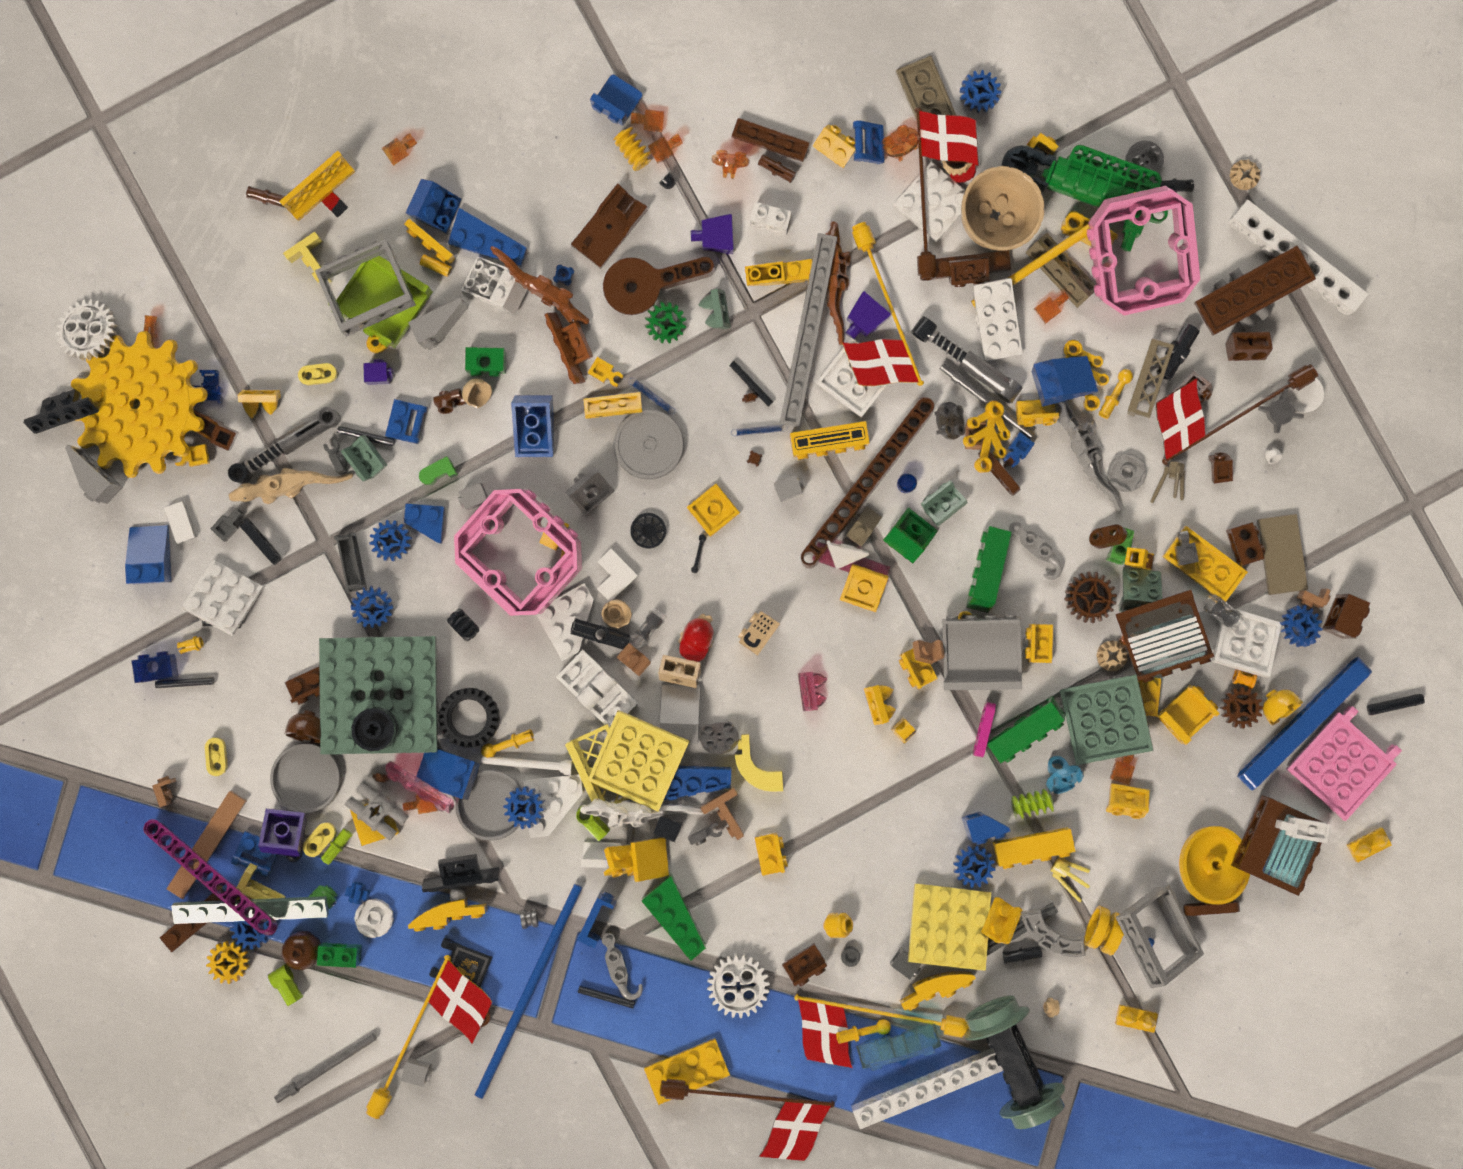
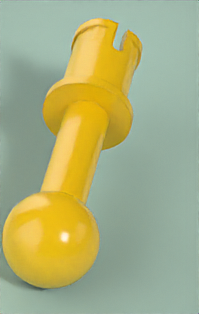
M1123 369L1118 373L1119 381L1112 394L1105 396V402L1099 411V416L1108 419L1115 406L1119 405L1117 399L1125 384L1133 380V373L1129 369Z
M529 729L519 734H512L511 739L495 745L486 743L481 748V754L483 757L490 758L494 757L496 752L512 746L519 748L520 745L534 741V734Z
M881 1019L876 1025L860 1029L852 1026V1029L837 1032V1041L839 1044L853 1040L857 1042L859 1037L877 1032L881 1035H886L891 1030V1024L888 1020Z

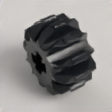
M457 609L447 619L448 624L465 641L473 639L480 631L475 622L462 609Z

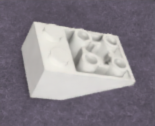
M477 256L461 288L463 292L512 315L516 314L528 289L523 288L520 283L515 281V278L510 275L508 268Z

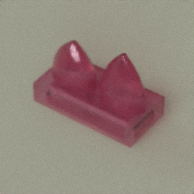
M798 673L803 711L818 710L827 698L823 694L816 692L815 689L822 686L827 681V678L819 673Z

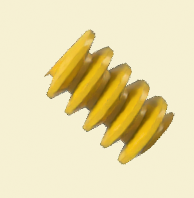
M629 127L617 134L613 140L615 145L620 147L619 151L624 153V158L629 159L628 163L633 165V170L638 171L650 163L651 159H648L651 152H643L646 146H639L642 140L635 141L634 139L638 134L634 133L631 135L633 127Z

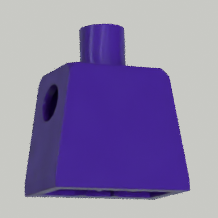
M732 214L702 220V230H691V242L702 241L703 251L733 254Z
M863 291L847 317V321L851 326L845 333L853 339L860 332L865 337H868L890 318L891 313Z

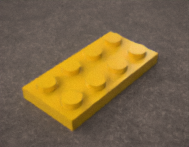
M1184 526L1181 532L1188 531L1189 544L1195 543L1199 562L1178 566L1174 547L1180 546L1178 537L1175 538L1162 557L1225 603L1248 571L1189 527Z
M716 1038L644 1067L658 1105L672 1100L660 1096L661 1080H685V1084L689 1085V1089H699L730 1076Z

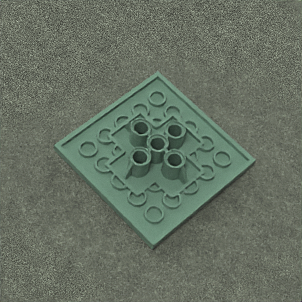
M436 636L319 638L320 755L438 752ZM379 670L383 671L384 673V679L382 681H379L376 678V673ZM398 689L404 692V697L401 700L395 696ZM360 690L365 692V698L362 701L357 697V693ZM378 690L384 692L383 700H379L376 697ZM381 707L389 710L396 716L399 723V734L396 741L391 746L379 751H367L359 747L352 737L351 730L355 717L360 712L370 708ZM377 726L373 728L375 732L378 731Z

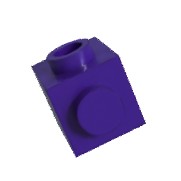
M375 359L373 363H363L364 383L367 385L390 384V379H393V368L387 362H384L382 359Z

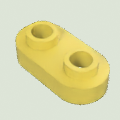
M329 363L303 366L298 372L300 382L307 386L332 383L338 375L337 369ZM327 371H331V375L329 377L325 376V373ZM308 373L312 374L311 379L306 378Z
M218 737L211 738L205 743L206 769L212 776L223 775L228 767L226 744ZM214 744L219 745V749L217 751L214 749ZM216 763L221 765L219 770L215 767Z
M329 822L320 824L303 843L304 853L309 857L321 854L336 836L335 826ZM325 828L329 829V835L324 834ZM312 843H315L317 845L316 850H313L311 848Z

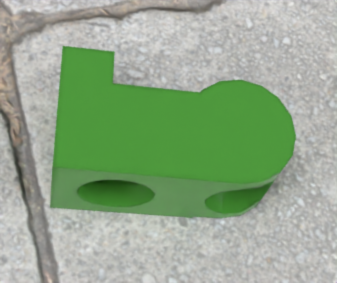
M446 456L423 468L419 472V480L425 485L431 486L437 482V479L447 474L450 478H453L458 473L450 458Z
M1125 528L1127 531L1125 541L1120 545L1111 546L1106 561L1119 565L1125 564L1127 547L1131 548L1134 530Z

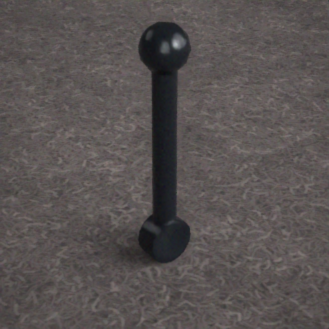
M704 534L699 536L700 542L694 566L691 568L692 573L699 571V558L703 542L706 541Z

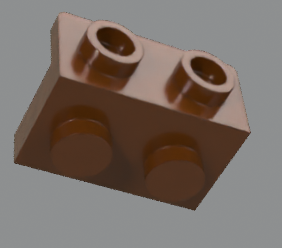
M814 943L782 963V966L792 980L793 985L801 987L809 982V978L814 974L818 976L825 972L827 963Z

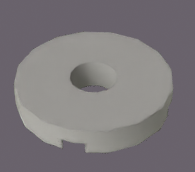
M1120 455L1109 464L1107 470L1108 480L1116 490L1132 492L1140 488L1145 481V465L1135 455ZM1124 468L1131 470L1132 475L1130 478L1123 477L1122 470Z

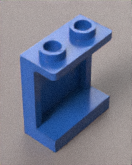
M607 892L599 893L577 941L595 949L600 935L590 930L602 905L611 909L614 908L617 902L614 899L615 896Z

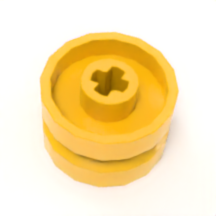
M1100 905L1096 907L1086 928L1084 945L1093 949L1100 946L1101 952L1112 956L1117 951L1124 936L1116 919L1120 913L1114 912L1111 915L1109 909Z

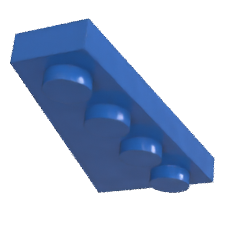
M461 208L458 209L448 245L499 260L490 249L491 246H494L509 256L517 266L522 267L527 251L525 246Z
M678 766L664 800L669 799L670 801L687 795L689 797L697 793H708L731 788V767Z

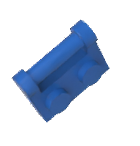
M854 121V161L874 164L884 163L883 125L866 121ZM862 129L864 130V135H865V153H863V131H862Z
M394 399L385 436L419 444L420 438L418 437L424 413H427L428 407ZM415 410L417 414L412 434L407 436L412 411Z
M245 831L231 864L236 866L239 864L247 868L252 863L257 866L256 872L268 878L278 854L261 852L258 846L260 836ZM243 853L266 861V866L264 867L242 858Z

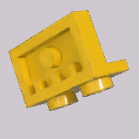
M1040 400L1016 401L1015 403L1018 425H1024L1025 427H1032L1036 424L1050 426L1056 423L1059 418V413H1056L1055 404L1042 407Z
M913 648L899 655L901 659L898 662L903 671L907 670L910 676L907 679L912 688L916 687L919 690L938 679L930 664L915 660Z
M1154 678V680L1146 683L1140 680L1139 685L1146 716L1157 717L1161 679Z
M1111 784L1109 804L1106 807V812H1110L1115 816L1127 815L1133 819L1144 818L1149 811L1150 790Z
M777 833L755 837L762 876L779 872L785 873L784 868L788 867L786 856L781 854V848H784L782 837H778Z
M995 897L981 933L996 943L1009 944L1023 909L1013 907L1003 899Z

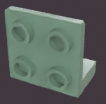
M1123 568V596L1119 603V612L1162 599L1160 571Z

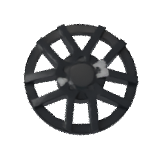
M641 514L632 522L630 529L631 537L642 548H655L665 539V523L656 514ZM646 516H653L651 523H647ZM642 517H644V524L638 522ZM654 517H655V518H657L660 522L653 525V523H654ZM635 524L642 526L641 530L634 529ZM656 526H663V530L656 531ZM634 531L640 533L637 538L634 536ZM663 532L662 538L660 539L656 535V533ZM641 536L645 537L642 544L638 542ZM654 536H655V537L657 538V540L659 541V542L656 543V544H654L653 541H652V539H651V538L654 537ZM648 539L652 544L651 546L644 545Z

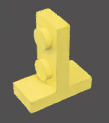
M313 232L283 254L291 263L301 257L307 267L311 266L314 271L311 274L319 283L315 270L322 266L311 250L323 241L316 232Z
M252 863L246 868L237 885V888L250 899L286 897L252 880L251 878L257 868Z

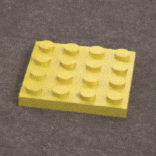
M618 710L587 781L659 811L689 740Z
M915 883L908 962L986 971L988 937L981 933L990 911L991 892Z

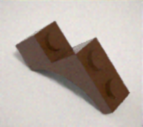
M193 409L194 414L202 418L205 423L203 430L194 432L207 438L210 443L227 451L231 450L239 432L223 425L224 422Z

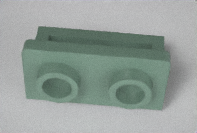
M366 435L360 436L350 447L344 448L341 451L345 460L352 466L356 475L363 482L373 479L387 466V463Z
M950 480L940 485L938 490L932 495L926 496L921 506L929 518L937 526H940L968 502Z

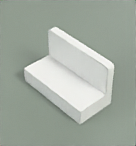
M584 842L581 867L609 868L604 849L611 846H622V844Z

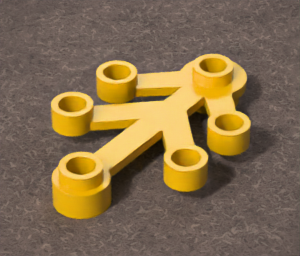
M1070 340L1064 345L1065 358L1087 356L1092 367L1099 368L1102 366V357L1094 356L1084 351L1079 341ZM1070 347H1075L1076 352L1071 353ZM1094 359H1098L1100 364L1095 365ZM1092 370L1098 385L1105 386L1108 384V375ZM1100 377H1105L1106 382L1101 383ZM1092 394L1085 395L1084 408L1087 411L1098 409L1100 406L1099 398ZM1088 401H1093L1094 406L1089 407Z
M998 401L988 402L985 412L977 417H970L967 420V426L970 429H975L980 426L981 422L988 419L986 427L973 435L963 438V444L966 447H973L977 441L984 438L980 458L974 463V467L979 473L989 472L992 468V462L988 458L991 441L995 448L993 451L995 458L1001 459L1007 454L1000 440H1008L1010 438V431L1002 420L1001 416L1004 413V408ZM995 423L999 429L998 433L994 429Z

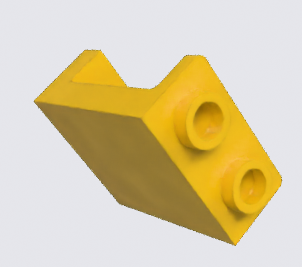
M1189 685L1157 715V718L1184 745H1187L1192 740L1191 737L1214 716L1220 714L1217 711L1218 706L1212 700L1208 701L1204 696L1205 692L1198 685Z

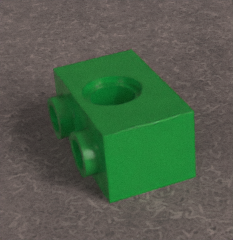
M466 347L465 371L470 373V376H482V373H489L491 377H500L501 374H506V350L504 348ZM484 358L490 359V364L487 367L481 366V361Z
M323 942L318 946L317 966L356 968L361 962L362 945Z

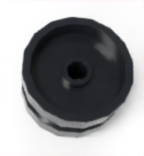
M381 707L366 709L355 717L351 727L352 737L355 743L364 750H383L396 741L399 734V723L396 716L387 709ZM377 726L378 731L375 732L373 728Z

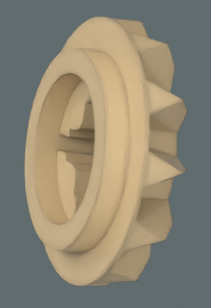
M1249 159L1236 162L1230 170V180L1240 190L1252 189L1261 178L1260 169H1258L1256 163L1251 162ZM1247 170H1250V173L1248 174L1250 178L1245 177L1241 180L1243 175L1242 171L1245 172Z
M1107 641L1098 648L1097 661L1103 669L1117 671L1123 668L1127 662L1128 652L1121 643ZM1108 651L1112 653L1117 652L1115 656L1117 661L1113 659L1108 660L1110 656Z

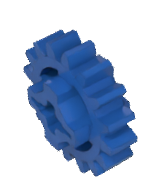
M984 70L980 74L974 71L973 77L968 74L966 80L962 81L961 85L963 87L960 88L959 92L963 94L960 100H965L964 107L971 106L969 111L976 108L977 113L981 109L986 113L988 107L993 109L994 103H998L999 98L997 96H1000L1002 91L997 89L1000 88L1001 84L995 83L997 77L991 78V72L984 75ZM980 89L983 90L981 94H978Z
M386 520V525L380 522L379 529L373 528L376 533L375 535L370 534V537L374 538V540L369 542V545L375 546L371 550L372 552L378 551L376 557L381 558L384 556V561H388L390 557L391 561L395 562L396 557L403 559L402 553L408 554L406 547L412 546L408 544L412 537L406 535L410 531L408 529L403 530L404 524L401 523L398 526V521L394 520L391 524L390 520ZM388 529L387 533L380 535L384 530ZM398 531L401 533L403 540H400L398 537ZM392 537L398 543H389L383 539H391ZM379 542H381L382 545L384 546V547H383V550H384V551H382V549L380 548ZM401 547L397 552L393 553L395 548Z
M370 586L368 591L363 587V593L356 592L358 598L351 599L355 605H350V608L354 610L352 616L357 617V623L363 621V627L370 624L371 628H374L376 623L380 627L382 620L386 623L388 622L386 616H392L389 609H393V605L388 604L392 599L387 597L386 591L381 593L380 587L374 590L373 586ZM376 596L380 597L384 602L378 601ZM371 604L375 605L373 610H369ZM361 613H366L368 618L361 615Z
M1298 605L1286 610L1287 614L1282 615L1285 621L1280 622L1284 626L1281 632L1286 633L1284 639L1289 638V644L1296 643V647H1307L1316 643V639L1321 637L1318 632L1323 630V628L1318 626L1322 621L1316 619L1319 614L1313 615V608L1307 609L1306 605L1301 607Z
M528 786L523 787V790L519 787L516 788V792H510L511 797L505 798L508 804L503 805V808L508 809V811L504 815L510 816L508 822L514 821V827L520 825L521 829H525L526 826L532 828L533 823L537 825L540 823L539 819L544 818L541 811L546 810L545 807H542L545 800L539 799L542 794H535V788L529 791ZM521 795H527L530 798L525 799L523 796L521 797ZM524 804H528L525 808L526 811L521 812L524 808Z
M968 845L967 851L960 849L962 855H955L958 862H953V865L957 866L953 870L954 873H959L957 879H963V885L969 882L971 888L974 887V883L981 887L982 881L988 884L986 878H993L990 872L995 871V868L991 866V864L995 863V860H989L992 854L990 852L985 854L986 849L984 847L979 851L978 845H975L974 849ZM975 854L983 856L984 860H978ZM967 857L966 863L962 864L964 858ZM972 862H975L977 865H979L976 866L975 871L972 868H970L972 866ZM986 868L985 873L981 876V872ZM963 873L972 874L973 879L966 877Z
M231 921L234 927L230 928V931L235 932L232 939H238L237 945L243 943V949L247 948L248 945L250 950H253L255 946L260 948L263 946L262 942L267 943L269 941L267 937L270 936L264 935L254 928L253 931H250L251 926L246 921ZM269 921L263 924L264 930L269 927ZM253 937L257 940H248L247 938Z

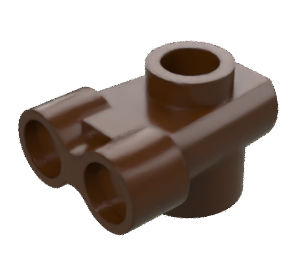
M460 388L450 392L441 391L438 396L433 397L434 404L441 414L452 413L453 406L467 404L463 400Z

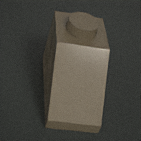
M866 506L845 538L861 548L882 516Z

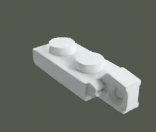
M1288 817V821L1276 820L1275 828L1286 830L1285 835L1293 838L1328 843L1331 824Z

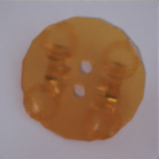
M901 125L895 132L882 140L883 149L888 156L898 158L899 162L903 160L902 156L918 149L917 145L920 141V135L916 129L907 127V125Z
M717 150L716 154L711 158L712 163L722 166L723 178H726L727 174L730 173L731 179H734L737 168L746 167L750 162L744 152L729 154L725 150Z

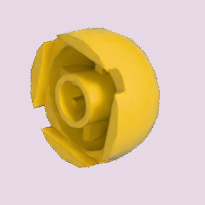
M1274 689L1266 695L1267 700L1263 704V714L1271 726L1280 722L1279 718H1286L1303 704V701L1293 691L1286 689L1276 691Z

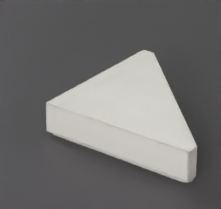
M829 540L826 541L836 569L869 556L865 548L861 550L851 545L842 543L839 545L831 543Z

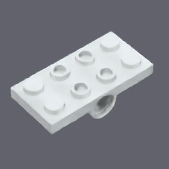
M1006 278L972 285L976 307V325L980 333L984 361L1023 354L1012 279Z
M584 650L556 676L604 725L608 724L609 727H611L618 710L628 714L638 704Z

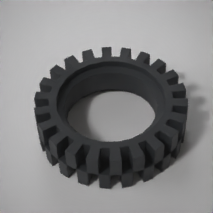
M477 688L459 689L445 698L446 700L442 702V707L438 712L439 728L443 731V736L448 738L449 742L456 744V746L473 748L489 741L498 729V722L500 721L499 709H497V704L493 701L492 697L483 690ZM463 700H474L485 709L486 724L475 735L461 734L453 726V709Z

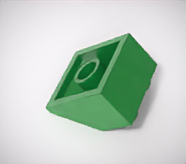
M908 507L883 541L913 564L925 551L938 530Z

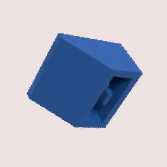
M421 179L406 210V214L423 224L446 233L462 199L434 181Z
M980 811L961 817L968 839L977 845L988 842L987 839L995 837V839L1007 836L1006 833L1011 832L1009 827Z

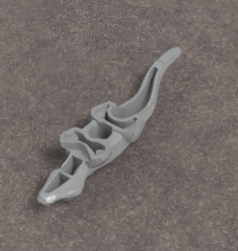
M1065 401L1059 402L1060 414L1058 422L1068 432L1071 439V449L1075 452L1084 473L1089 477V481L1093 482L1097 488H1100L1109 497V500L1112 501L1118 511L1122 510L1117 494L1101 474L1099 460L1103 458L1100 446L1095 445L1092 438L1094 435L1092 425L1089 422L1081 425L1075 418L1069 405Z

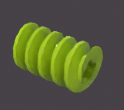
M1046 789L1041 790V795L1036 790L1034 791V796L1027 792L1026 798L1023 794H1019V799L1016 796L1011 797L1015 819H1017V814L1024 819V813L1031 817L1032 811L1038 816L1039 809H1042L1044 814H1046L1048 807L1054 812L1051 794Z

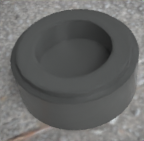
M848 946L842 950L841 960L846 966L853 967L859 963L860 953L855 947Z

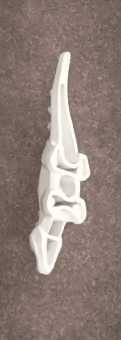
M598 798L594 799L589 805H583L580 809L584 814L608 818V826L610 828L620 827L623 824L639 827L646 825L647 820L669 814H703L699 808L683 806L682 804L673 805L669 803L666 805L662 803L659 811H656L638 802L625 800L616 804Z

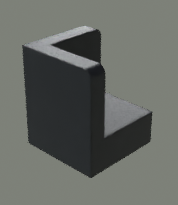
M660 816L653 834L675 843L682 822Z

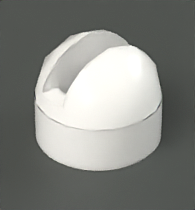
M1271 447L1270 451L1266 450L1265 458L1269 464H1274L1282 459V454L1277 448Z

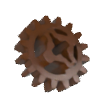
M1239 687L1238 691L1236 688H1232V694L1226 692L1227 699H1221L1225 703L1224 706L1220 707V709L1225 711L1221 716L1227 717L1226 723L1233 722L1232 727L1236 728L1239 724V728L1244 729L1246 724L1247 727L1251 728V722L1258 723L1256 717H1262V714L1259 713V710L1263 709V706H1259L1262 699H1256L1258 693L1254 692L1251 694L1250 688H1247L1245 691L1244 687ZM1245 695L1247 697L1240 700L1236 696ZM1239 704L1244 705V706L1242 707V708L1244 709V711H1239V710L1241 709V707L1239 706ZM1241 716L1247 718L1243 721L1237 720V718H1240Z

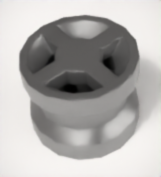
M532 908L531 911L520 910L522 929H527L529 926L539 927L536 908Z

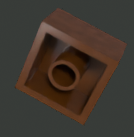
M1349 593L1337 594L1322 627L1323 631L1342 639H1356V636L1358 637L1362 631L1363 626L1361 624L1363 620L1367 618L1370 612V602Z

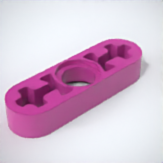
M986 701L984 704L973 756L984 757L995 713V703Z

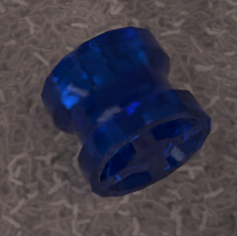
M903 474L897 481L898 490L904 494L911 493L917 486V480L912 474Z

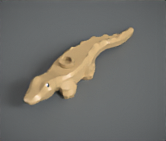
M283 468L279 474L271 476L260 475L256 484L244 483L229 493L228 496L234 502H249L257 497H261L264 503L271 504L280 496L286 495L289 498H294L305 485L312 483H339L351 479L353 473L342 476H327L313 471Z

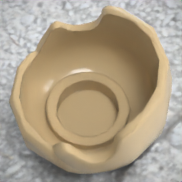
M479 378L468 381L462 390L464 402L475 408L485 405L492 394V387Z
M615 599L603 606L601 615L608 627L619 629L629 624L632 613L626 602Z

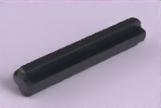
M1416 694L1367 705V712L1369 715H1376L1424 704L1425 699L1423 694Z

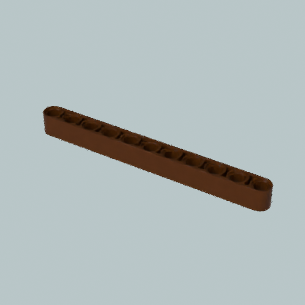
M921 398L803 550L801 562L805 568L812 569L817 566L829 550L827 544L825 547L819 548L816 546V542L823 539L834 543L932 416L934 402L930 398ZM926 404L930 407V410L924 412L920 407ZM915 419L919 422V425L912 427L909 421ZM904 434L908 439L901 442L897 439V436ZM889 449H893L896 452V455L893 457H889L886 455L885 452ZM877 464H881L884 466L885 469L881 472H877L874 469V466ZM870 479L873 485L865 487L862 482ZM858 494L861 496V500L853 502L851 496ZM847 509L850 514L848 517H841L839 512ZM831 524L838 526V530L834 533L829 532L827 529ZM806 555H813L815 560L812 563L805 562L804 558Z

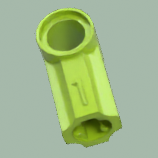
M581 805L577 809L576 819L600 841L611 829L599 816L590 815L588 819H582L579 816L580 809L583 806Z
M284 964L268 974L269 982L275 989H278L287 1006L303 997L293 980L294 975L288 965Z

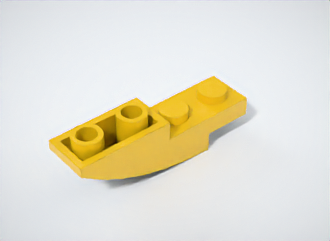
M812 259L745 266L747 286L805 282V280L809 279Z
M467 898L448 901L419 915L408 925V929L414 928V931H424L426 927H433L434 930L444 929L445 925L450 923V917H452V920L464 919L463 916L471 915V918H481L487 912V904L468 905Z
M950 971L931 975L913 983L912 985L916 991L899 1001L904 1010L909 1009L911 1011L917 1008L919 1002L924 999L928 1001L934 998L937 992L940 993L942 998L945 996L949 998L955 995L957 989L969 987L976 978L972 972Z

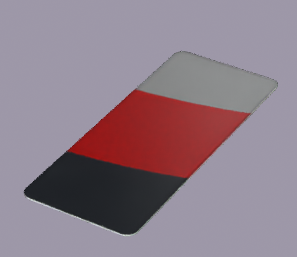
M334 192L321 201L337 218L348 209V206Z

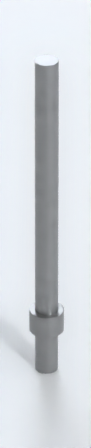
M945 363L940 367V370L948 375L952 382L961 385L985 405L993 401L965 380L960 372H955ZM1004 410L1001 416L1004 420L1029 439L1034 435V432L1024 425H1018L1017 419Z
M372 1033L298 1082L289 1084L284 1091L274 1096L275 1101L279 1103L290 1095L294 1096L299 1093L301 1088L376 1041L377 1037Z

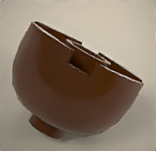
M304 710V713L295 714L288 720L284 734L298 741L311 740L310 743H320V718L315 716V712Z
M309 931L292 933L282 946L281 955L284 962L294 970L311 968L317 962L318 946L321 944L320 940Z

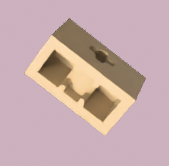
M663 655L658 672L659 680L697 688L701 673V663Z

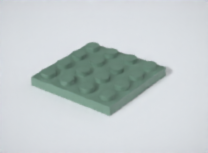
M1137 674L1060 689L1076 765L1154 751Z

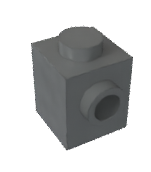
M900 948L890 961V965L909 980L912 976L915 978L921 971L920 963L908 962V952L903 948Z

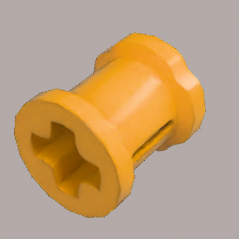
M1235 669L1232 677L1233 684H1243L1250 689L1254 687L1257 680V675Z

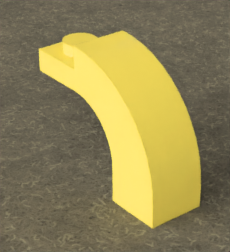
M741 734V739L738 741V750H742V754H735L736 765L741 775L748 783L758 789L770 792L783 791L782 770L764 771L759 769L753 763L750 756L749 734Z

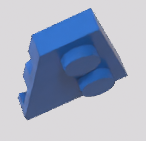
M406 504L404 523L435 542L442 544L445 507Z

